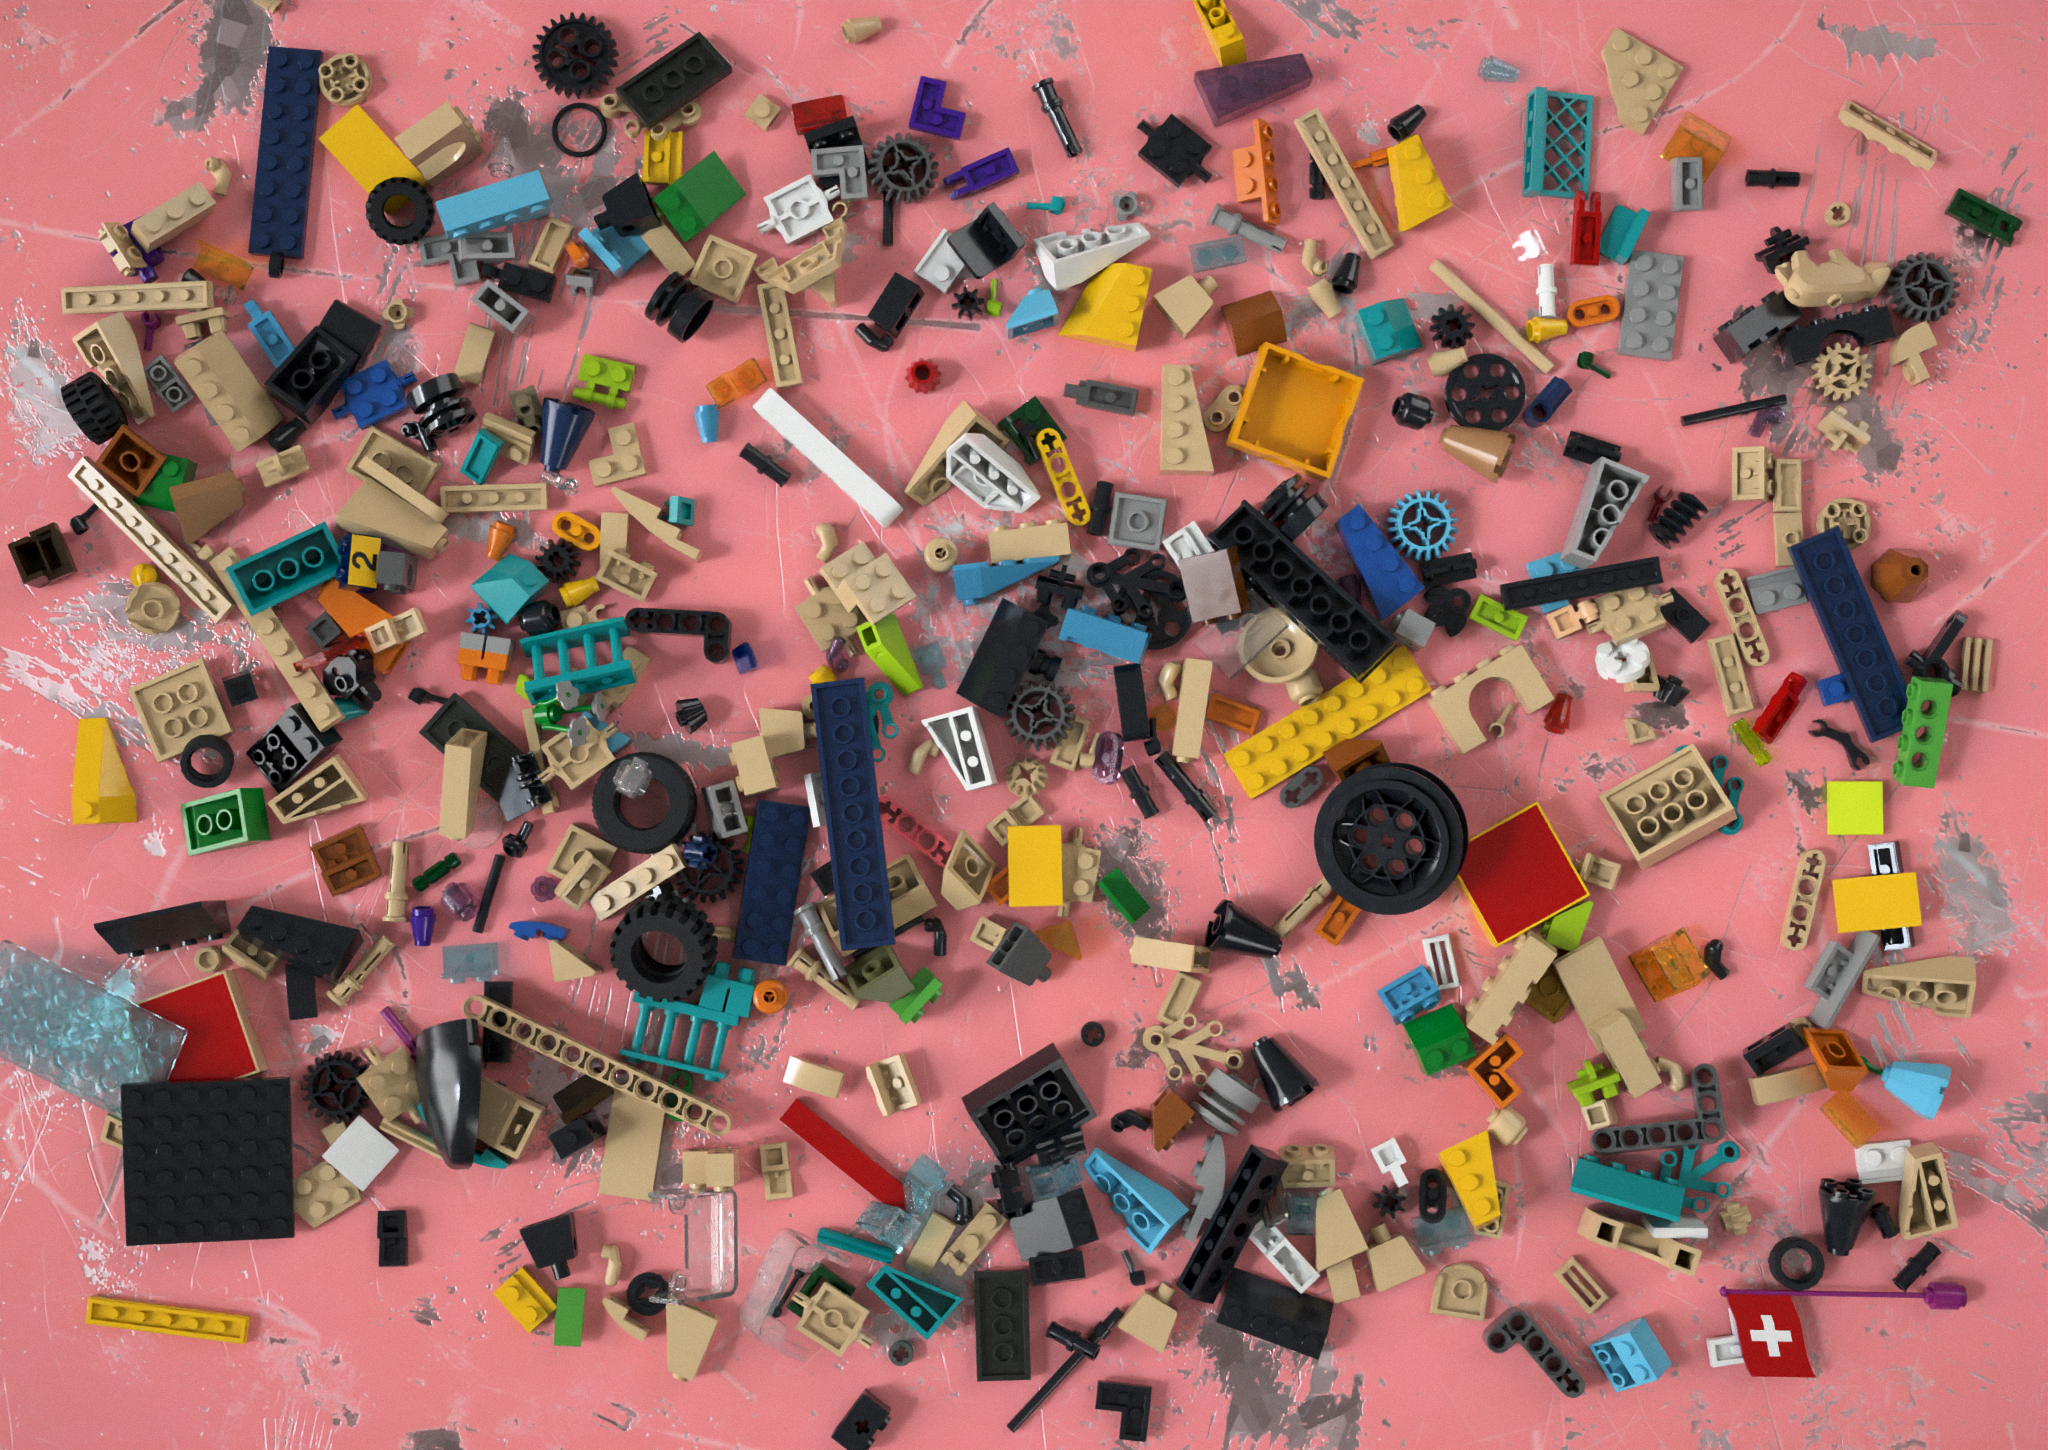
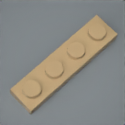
M1848 99L1842 105L1837 118L1845 126L1856 128L1863 132L1867 139L1880 142L1891 153L1895 155L1900 154L1909 159L1910 163L1917 168H1924L1929 171L1934 165L1938 154L1936 150Z
M771 283L757 285L776 388L778 390L803 385L785 290Z
M547 483L440 486L441 508L449 514L549 511Z
M534 708L523 709L522 714L530 751H533L539 768L543 772L550 767L547 756L540 747L547 742V739L542 737V725H538L535 722ZM555 777L546 782L553 800L541 805L542 812L545 815L558 813L557 806H560L558 791H554L552 780H555Z
M676 843L670 844V846L593 894L588 900L600 921L606 920L651 891L655 886L662 884L688 867V864Z

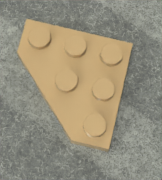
M1615 27L1600 53L1602 61L1605 62L1608 84L1617 108L1618 122L1642 136L1682 71L1683 66Z

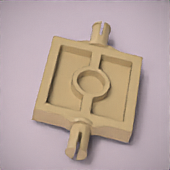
M813 575L809 577V580L806 578L803 582L811 595L807 600L795 606V610L821 652L823 653L833 646L843 645L849 658L853 657L854 654H858L859 651L851 639L857 633L856 627L866 623L858 608L848 613L830 586L820 589Z
M1645 586L1612 592L1595 598L1594 602H1596L1600 611L1598 612L1600 620L1585 625L1586 631L1591 636L1604 630L1611 636L1617 647L1666 627V621L1660 611V607L1673 603V595L1669 591L1655 597Z
M584 715L582 718L586 719V724L590 727V733L586 737L584 745H579L576 748L571 747L567 733L560 732L540 746L548 757L550 764L549 768L537 775L541 782L545 784L557 775L564 779L573 791L609 766L616 758L609 750L606 740L619 732L615 724L612 722L606 728L599 731L591 725Z
M1073 827L1071 842L1062 844L1063 906H1059L1057 916L1069 918L1071 902L1081 901L1093 904L1102 851L1089 849L1082 845L1085 829H1079L1078 827Z
M374 1044L368 1046L370 1050L365 1048L363 1051L369 1057L372 1064L367 1071L356 1078L388 1123L405 1112L409 1113L415 1124L419 1123L423 1118L416 1106L420 1098L414 1062L402 1046L388 1055L381 1056L374 1047Z
M824 1281L819 1291L811 1298L798 1291V1289L791 1298V1300L805 1307L803 1316L795 1329L840 1358L846 1348L855 1340L867 1349L873 1343L874 1339L861 1331L863 1322L870 1309L827 1281Z

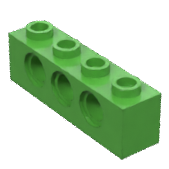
M1912 676L1911 683L1907 686L1906 696L1908 702L1906 709L1902 713L1903 729L1902 734L1897 740V761L1894 762L1892 767L1893 779L1903 786L1933 789L1935 787L1953 684L1945 679ZM1929 700L1928 708L1922 711L1923 703ZM1924 727V733L1917 737V731ZM1916 753H1920L1919 759L1912 763L1913 756Z

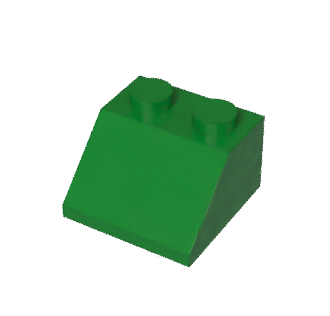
M1452 1004L1402 1024L1422 1073L1427 1076L1477 1055L1469 1034Z

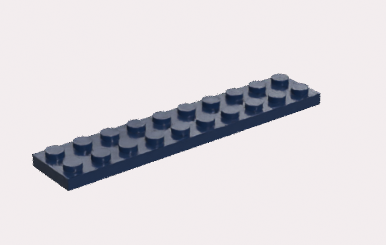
M861 677L810 684L841 951L896 945L865 679Z

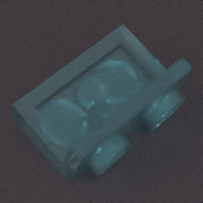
M1462 1205L1446 1209L1443 1220L1435 1224L1425 1222L1420 1216L1411 1218L1418 1250L1421 1253H1426L1427 1256L1440 1254L1443 1252L1442 1248L1450 1246L1453 1249L1469 1246L1468 1242L1474 1241V1236L1470 1232L1466 1212Z

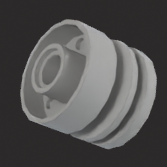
M1215 1067L1206 1080L1207 1084L1214 1090L1213 1093L1210 1095L1199 1090L1197 1094L1207 1102L1205 1105H1202L1193 1099L1190 1106L1197 1111L1203 1120L1219 1131L1237 1137L1240 1131L1231 1125L1232 1121L1235 1120L1244 1126L1246 1122L1238 1112L1242 1109L1253 1114L1262 1098L1251 1091L1252 1087L1233 1073L1230 1072L1227 1075Z

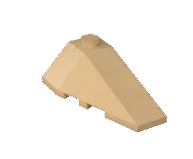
M963 400L946 419L904 492L924 506L947 491L952 482L946 478V449L965 433L984 434L1001 449L1006 446L1010 439L980 411Z
M1944 956L1863 970L1861 992L1889 1001L1897 999L1910 1003V1007L1919 1009L1920 1006L1933 1009L1934 1014L1940 1016L1971 1018L1977 982L1975 958Z

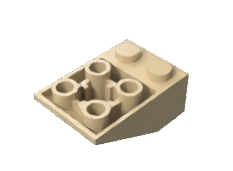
M481 1075L477 1138L518 1160L524 1156L547 1108Z

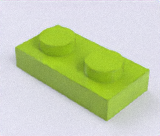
M1482 594L1478 596L1468 619L1514 642L1518 640L1529 618L1515 610L1504 612L1503 604Z

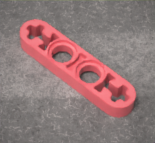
M888 796L880 797L879 803L886 804L888 801L891 802L890 809L897 813L898 808L903 811V813L896 817L894 824L889 822L893 817L888 813H884L883 816L881 815V821L939 866L945 868L946 864L942 862L944 857L938 852L936 857L931 855V852L937 849L940 841L945 844L941 847L945 852H949L954 846L894 799ZM903 817H910L914 822V827L910 832H903L899 828V821ZM925 833H930L935 838L934 846L929 849H925L920 845V837Z

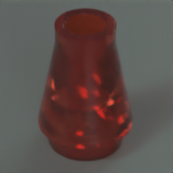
M1557 693L1555 701L1543 720L1545 730L1562 735L1565 734L1566 729H1569L1571 702L1573 699L1570 695Z

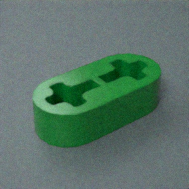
M677 1070L669 1077L668 1083L678 1087L673 1081L678 1079L679 1075H683L684 1080H688V1085H684L683 1090L693 1094V1077L688 1071ZM669 1092L667 1095V1105L674 1107L678 1103V1097L676 1094ZM692 1105L689 1107V1114H691ZM668 1114V1116L673 1121H683L675 1116Z

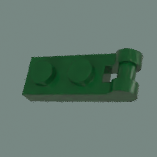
M1961 188L1955 191L1944 214L1996 240L1998 244L2004 247H2011L2015 239L2013 237L2015 232L2019 231L2023 224L2019 218ZM2001 223L2006 226L2004 231L1999 229Z

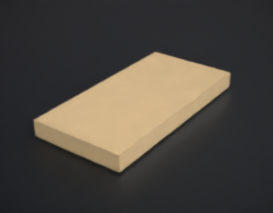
M1597 936L1552 962L1598 1053L1601 1054L1604 1051L1594 1035L1590 1024L1615 1009L1632 1017L1637 1026L1634 1029L1636 1034L1646 1028L1602 938Z
M614 1088L598 1193L652 1201L666 1112ZM641 1090L645 1095L653 1093V1091ZM666 1093L665 1098H664L666 1104H667V1095H668V1093Z

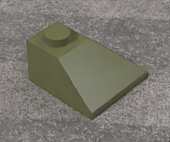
M891 945L877 947L844 967L848 973L846 978L857 999L894 1003L898 999L905 998L911 991L915 990L909 975Z

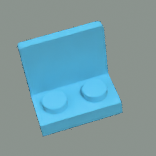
M612 225L601 231L596 227L592 232L585 227L578 233L582 241L617 279H620L650 251L649 247L640 237L646 231L621 237Z

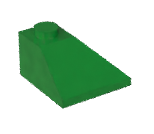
M164 454L168 458L139 498L134 495L133 501L137 505L176 513L169 487L194 481L197 463L186 458Z

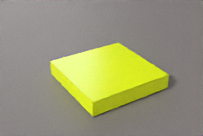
M1883 781L1827 782V835H1883Z

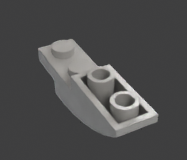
M1215 1131L1212 1137L1207 1136L1202 1148L1205 1151L1202 1162L1197 1160L1192 1171V1175L1195 1176V1184L1202 1186V1190H1196L1191 1202L1194 1205L1191 1216L1186 1214L1181 1225V1230H1184V1238L1192 1242L1195 1241L1204 1218L1211 1220L1223 1196L1226 1165L1222 1137L1220 1133Z

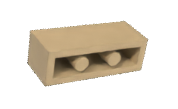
M199 181L133 221L131 234L148 254L213 214L216 202Z
M1061 519L1045 521L1046 525L1035 526L1034 522L1019 524L1018 529L1010 530L1008 526L993 527V532H988L992 566H996L995 563L1003 560H1016L1017 563H1022V560L1027 558L1059 556V558L1071 557L1067 522L1061 523Z
M1615 1009L1590 1024L1615 1072L1619 1073L1623 1088L1629 1095L1635 1099L1662 1083L1658 1075L1661 1070L1653 1058L1649 1059L1646 1053L1649 1048L1641 1036L1637 1037L1634 1031L1637 1026L1629 1014L1625 1015L1618 1009Z

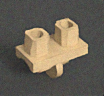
M223 307L208 310L207 308L187 309L188 313L197 312L175 317L176 324L183 328L186 339L190 341L203 338L202 324L209 323L211 334L221 329L224 333H227L226 319L231 318L229 310H224Z
M1837 406L1833 411L1831 410L1818 423L1816 428L1825 433V437L1832 441L1829 449L1833 452L1841 447L1846 451L1850 450L1856 454L1871 438L1868 435L1870 425L1862 420H1857L1854 424H1851L1846 420L1849 415L1848 411L1841 406Z
M301 445L276 453L255 463L266 488L311 470Z

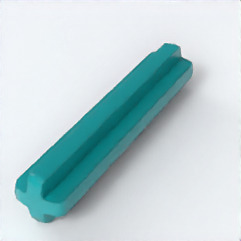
M824 1227L820 1228L817 1241L819 1243L886 1264H891L893 1261L894 1249Z

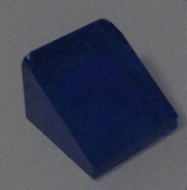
M745 642L732 650V655L740 675L758 669L759 666L749 643Z

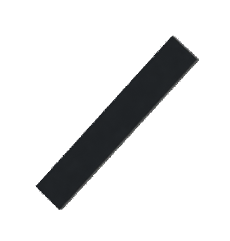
M1656 556L1501 584L1499 589L1503 609L1506 612L1662 584L1663 577L1659 558Z

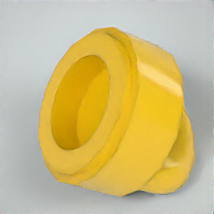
M139 563L133 568L130 578L136 587L144 582H159L160 575L154 566L147 563Z

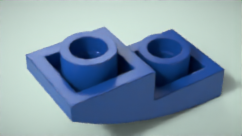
M520 921L510 923L509 925L510 929L515 930L513 935L529 941V938H538L541 931L544 932L542 936L551 941L554 939L565 940L570 932V929L542 921Z

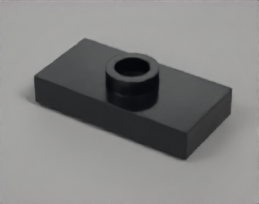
M1672 587L1666 593L1671 592L1674 602L1660 607V611L1664 619L1692 644L1711 624Z

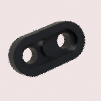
M1428 1169L1420 1177L1419 1215L1425 1222L1435 1224L1442 1221L1446 1214L1447 1179L1442 1171ZM1435 1182L1438 1184V1187L1430 1188L1428 1184ZM1433 1207L1437 1212L1430 1214L1427 1210Z

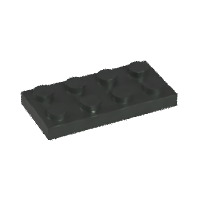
M699 31L616 88V94L642 124L650 130L732 73V66Z
M454 692L419 733L444 754L445 744L461 728L488 732L480 787L499 803L487 773L510 762L511 757L519 754L522 756L525 753Z
M1028 1269L974 1271L977 1382L1031 1380Z

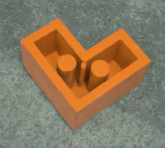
M1500 1031L1496 1035L1498 1040L1494 1046L1488 1042L1477 1052L1476 1056L1471 1057L1461 1067L1498 1108L1504 1109L1523 1092L1505 1070L1525 1053L1506 1032Z

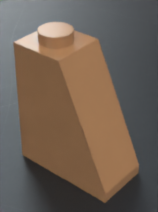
M232 470L169 487L181 532L187 545L195 542L244 505L242 495L246 494L243 481L241 478L236 479Z

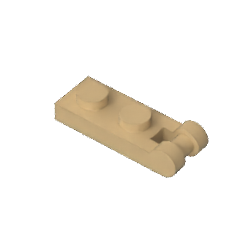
M986 1202L941 1256L939 1261L953 1268V1273L960 1278L1007 1219H1005L1004 1215H1000L999 1211L989 1202ZM958 1249L966 1255L962 1261L954 1256Z

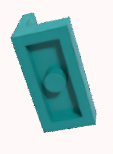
M1617 205L1600 238V255L1623 265L1629 259L1651 212L1641 208L1636 213L1621 205Z

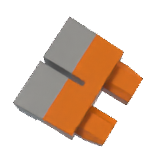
M461 632L457 664L462 665L461 679L477 682L479 668L488 669L487 684L502 686L505 672L510 673V661L516 641L507 638Z

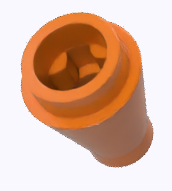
M494 520L493 526L490 525L486 557L501 561L503 554L515 536V533H513L515 527L513 525Z

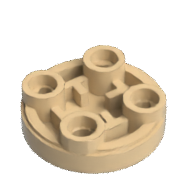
M354 53L335 55L321 64L318 69L320 89L323 95L334 105L354 107L366 100L372 90L373 76L371 70Z
M1837 498L1828 502L1817 515V534L1839 526L1848 549L1857 548L1867 541L1871 530V518L1867 511V506L1863 502L1851 498Z

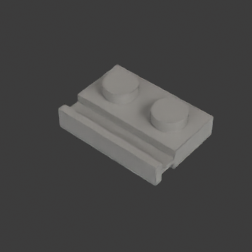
M1795 566L1744 578L1748 588L1750 604L1755 615L1808 602Z

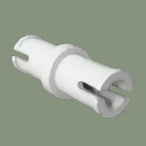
M1541 264L1537 266L1538 288L1536 289V296L1539 297V317L1553 319L1556 318L1555 295H1557V288L1554 287V265Z

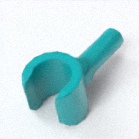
M1052 196L1050 204L1027 202V209L1048 210L1055 215L1061 214L1065 206L1064 199L1057 196Z

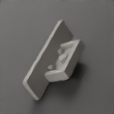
M1858 931L1848 950L1839 943L1829 940L1803 985L1820 997L1808 1021L1827 1030L1830 1028L1881 938L1878 935L1868 931Z

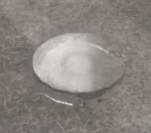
M478 796L474 829L466 839L459 840L458 842L472 849H483L493 845L503 834L505 826L504 814L500 807L491 799Z

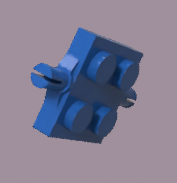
M387 360L381 361L346 378L341 385L345 395V404L331 411L336 420L351 413L355 417L359 428L363 431L371 427V425H376L409 409L410 406L405 398L404 387L417 382L418 379L413 371L398 377Z

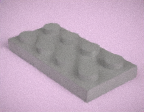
M1632 250L1628 259L1617 355L1667 362L1671 360L1684 256Z

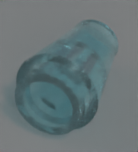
M1492 55L1490 57L1484 56L1479 65L1478 77L1483 78L1484 82L1516 83L1520 69Z

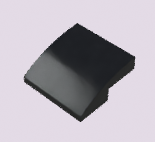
M336 299L318 327L358 355L356 362L350 370V373L355 374L358 372L367 350L373 348L382 325Z

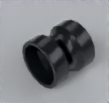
M1038 648L1028 672L1033 675L1044 674L1045 680L1053 682L1063 658L1056 655L1049 658L1046 651Z

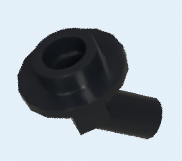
M524 821L517 836L510 833L502 839L503 850L510 857L521 858L528 850V845L525 842L534 827L531 822Z

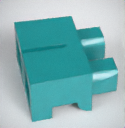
M717 961L712 974H708L698 1006L721 1012L725 1010V1013L745 1018L751 1017L753 992L757 986L754 985L755 970L741 967L738 980L728 978L731 964Z

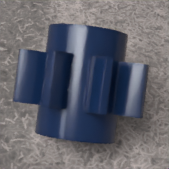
M693 836V841L686 843L684 857L690 861L689 867L708 869V864L715 862L717 848L711 844L712 838Z

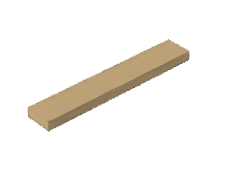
M1318 107L1295 119L1293 123L1370 260L1395 246Z
M212 281L61 288L62 314L65 315L214 308Z

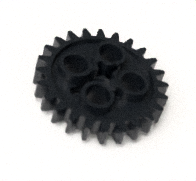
M571 12L570 19L568 20L565 19L563 14H560L559 23L550 19L553 27L542 26L546 34L544 36L536 35L541 44L533 45L534 50L538 52V54L532 55L534 62H538L534 69L536 72H542L538 76L542 82L547 80L546 86L549 90L555 86V93L558 96L564 90L565 96L568 99L571 97L572 92H575L578 99L581 98V93L584 91L588 97H591V89L593 88L600 93V83L609 85L605 77L615 76L610 67H618L617 61L612 59L619 56V53L616 49H612L617 43L615 39H610L612 36L611 31H604L605 25L603 22L596 25L594 16L587 21L584 13H581L579 19H576L574 13ZM567 35H576L571 43L564 42V38ZM555 45H559L565 50L555 48ZM593 45L599 46L597 53H587L589 47ZM568 52H570V53L573 54V55H577L578 52H579L580 55H581V57H582L584 60H582L581 58H579V57H577V56H575V57L573 58V60H572V58H571V56H570V54H569ZM555 58H564V61L561 65H552V62ZM586 61L596 63L597 65L593 67L589 65ZM585 68L588 70L584 77L578 78L575 76L579 69Z

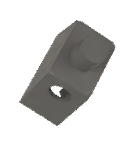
M1016 921L986 962L1001 973L1028 986L1033 985L1036 979L1040 982H1046L1052 973L1051 969L1046 966L1051 959V953L1030 929Z

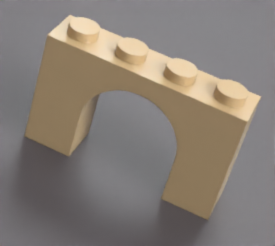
M448 101L394 138L415 167L419 168L433 188L485 152L480 146L483 139L461 109L458 106L452 108Z
M1512 644L1498 651L1500 657L1491 661L1488 657L1475 665L1478 669L1470 675L1465 671L1453 678L1455 684L1446 689L1443 684L1430 692L1432 698L1428 699L1427 703L1459 755L1486 741L1469 710L1471 691L1480 681L1496 679L1506 683L1513 690L1527 714L1533 713L1555 699L1522 644L1515 648Z
M1584 1207L1576 1231L1591 1242L1614 1250L1618 1247L1654 1260L1669 1269L1692 1277L1695 1275L1702 1254V1250L1676 1238H1654L1645 1227Z

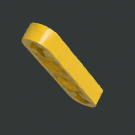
M1051 428L1042 429L1036 435L1035 442L1067 521L1072 525L1082 526L1089 521L1091 512L1062 439L1056 430ZM1045 433L1048 436H1054L1055 440L1051 442L1053 450L1060 449V453L1052 454L1048 458L1046 452H1051L1050 448L1041 442V440L1045 439ZM1056 457L1062 458L1065 462V468L1060 473L1053 471L1051 468V462ZM1065 482H1071L1075 486V493L1071 497H1065L1061 493V486ZM1078 497L1080 498V502H1075L1078 510H1084L1085 514L1081 515V521L1077 518H1072L1071 514L1075 513L1073 505L1067 507V501H1074Z

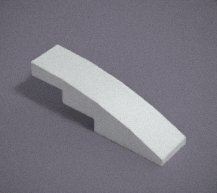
M1262 1212L1249 1239L1302 1294L1320 1277V1274Z

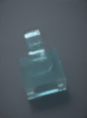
M938 641L913 650L923 676L931 673L937 690L947 687L941 669L948 665Z

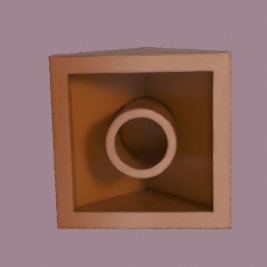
M1271 290L1221 306L1237 357L1257 351L1264 342L1276 345L1287 341L1282 309Z

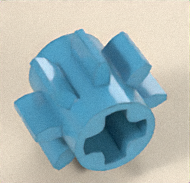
M478 602L477 609L468 608L471 615L465 622L474 625L471 632L476 633L481 629V633L487 636V630L491 628L494 630L498 629L494 624L495 620L500 619V617L495 614L493 615V610L489 606L487 609H484L483 603ZM480 614L484 615L487 619L485 624L480 623L481 621L478 619Z

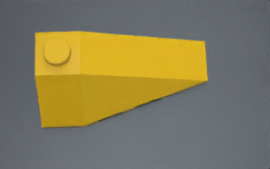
M107 718L79 719L72 791L73 824L75 825L137 822L136 794L129 783L126 767L122 764L117 750L118 746Z

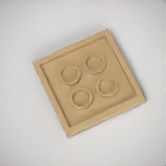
M204 658L195 660L128 689L158 763L181 755L187 743L199 735L211 734L223 737L235 732Z

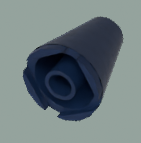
M544 397L542 403L540 463L545 465V470L560 473L561 469H567L596 412L571 402H559L560 399Z

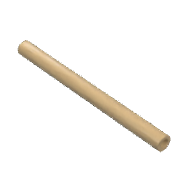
M1438 258L1432 263L1429 269L1543 373L1546 374L1555 365Z

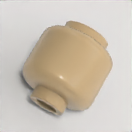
M934 538L925 547V563L929 569L936 573H947L958 562L957 547L947 538Z
M1309 668L1305 674L1296 680L1285 683L1291 701L1302 707L1319 701V696L1323 692L1318 673L1313 668Z
M1506 1106L1501 1110L1495 1107L1486 1119L1490 1122L1487 1129L1488 1133L1505 1146L1511 1143L1516 1145L1528 1130L1525 1127V1117L1510 1106Z

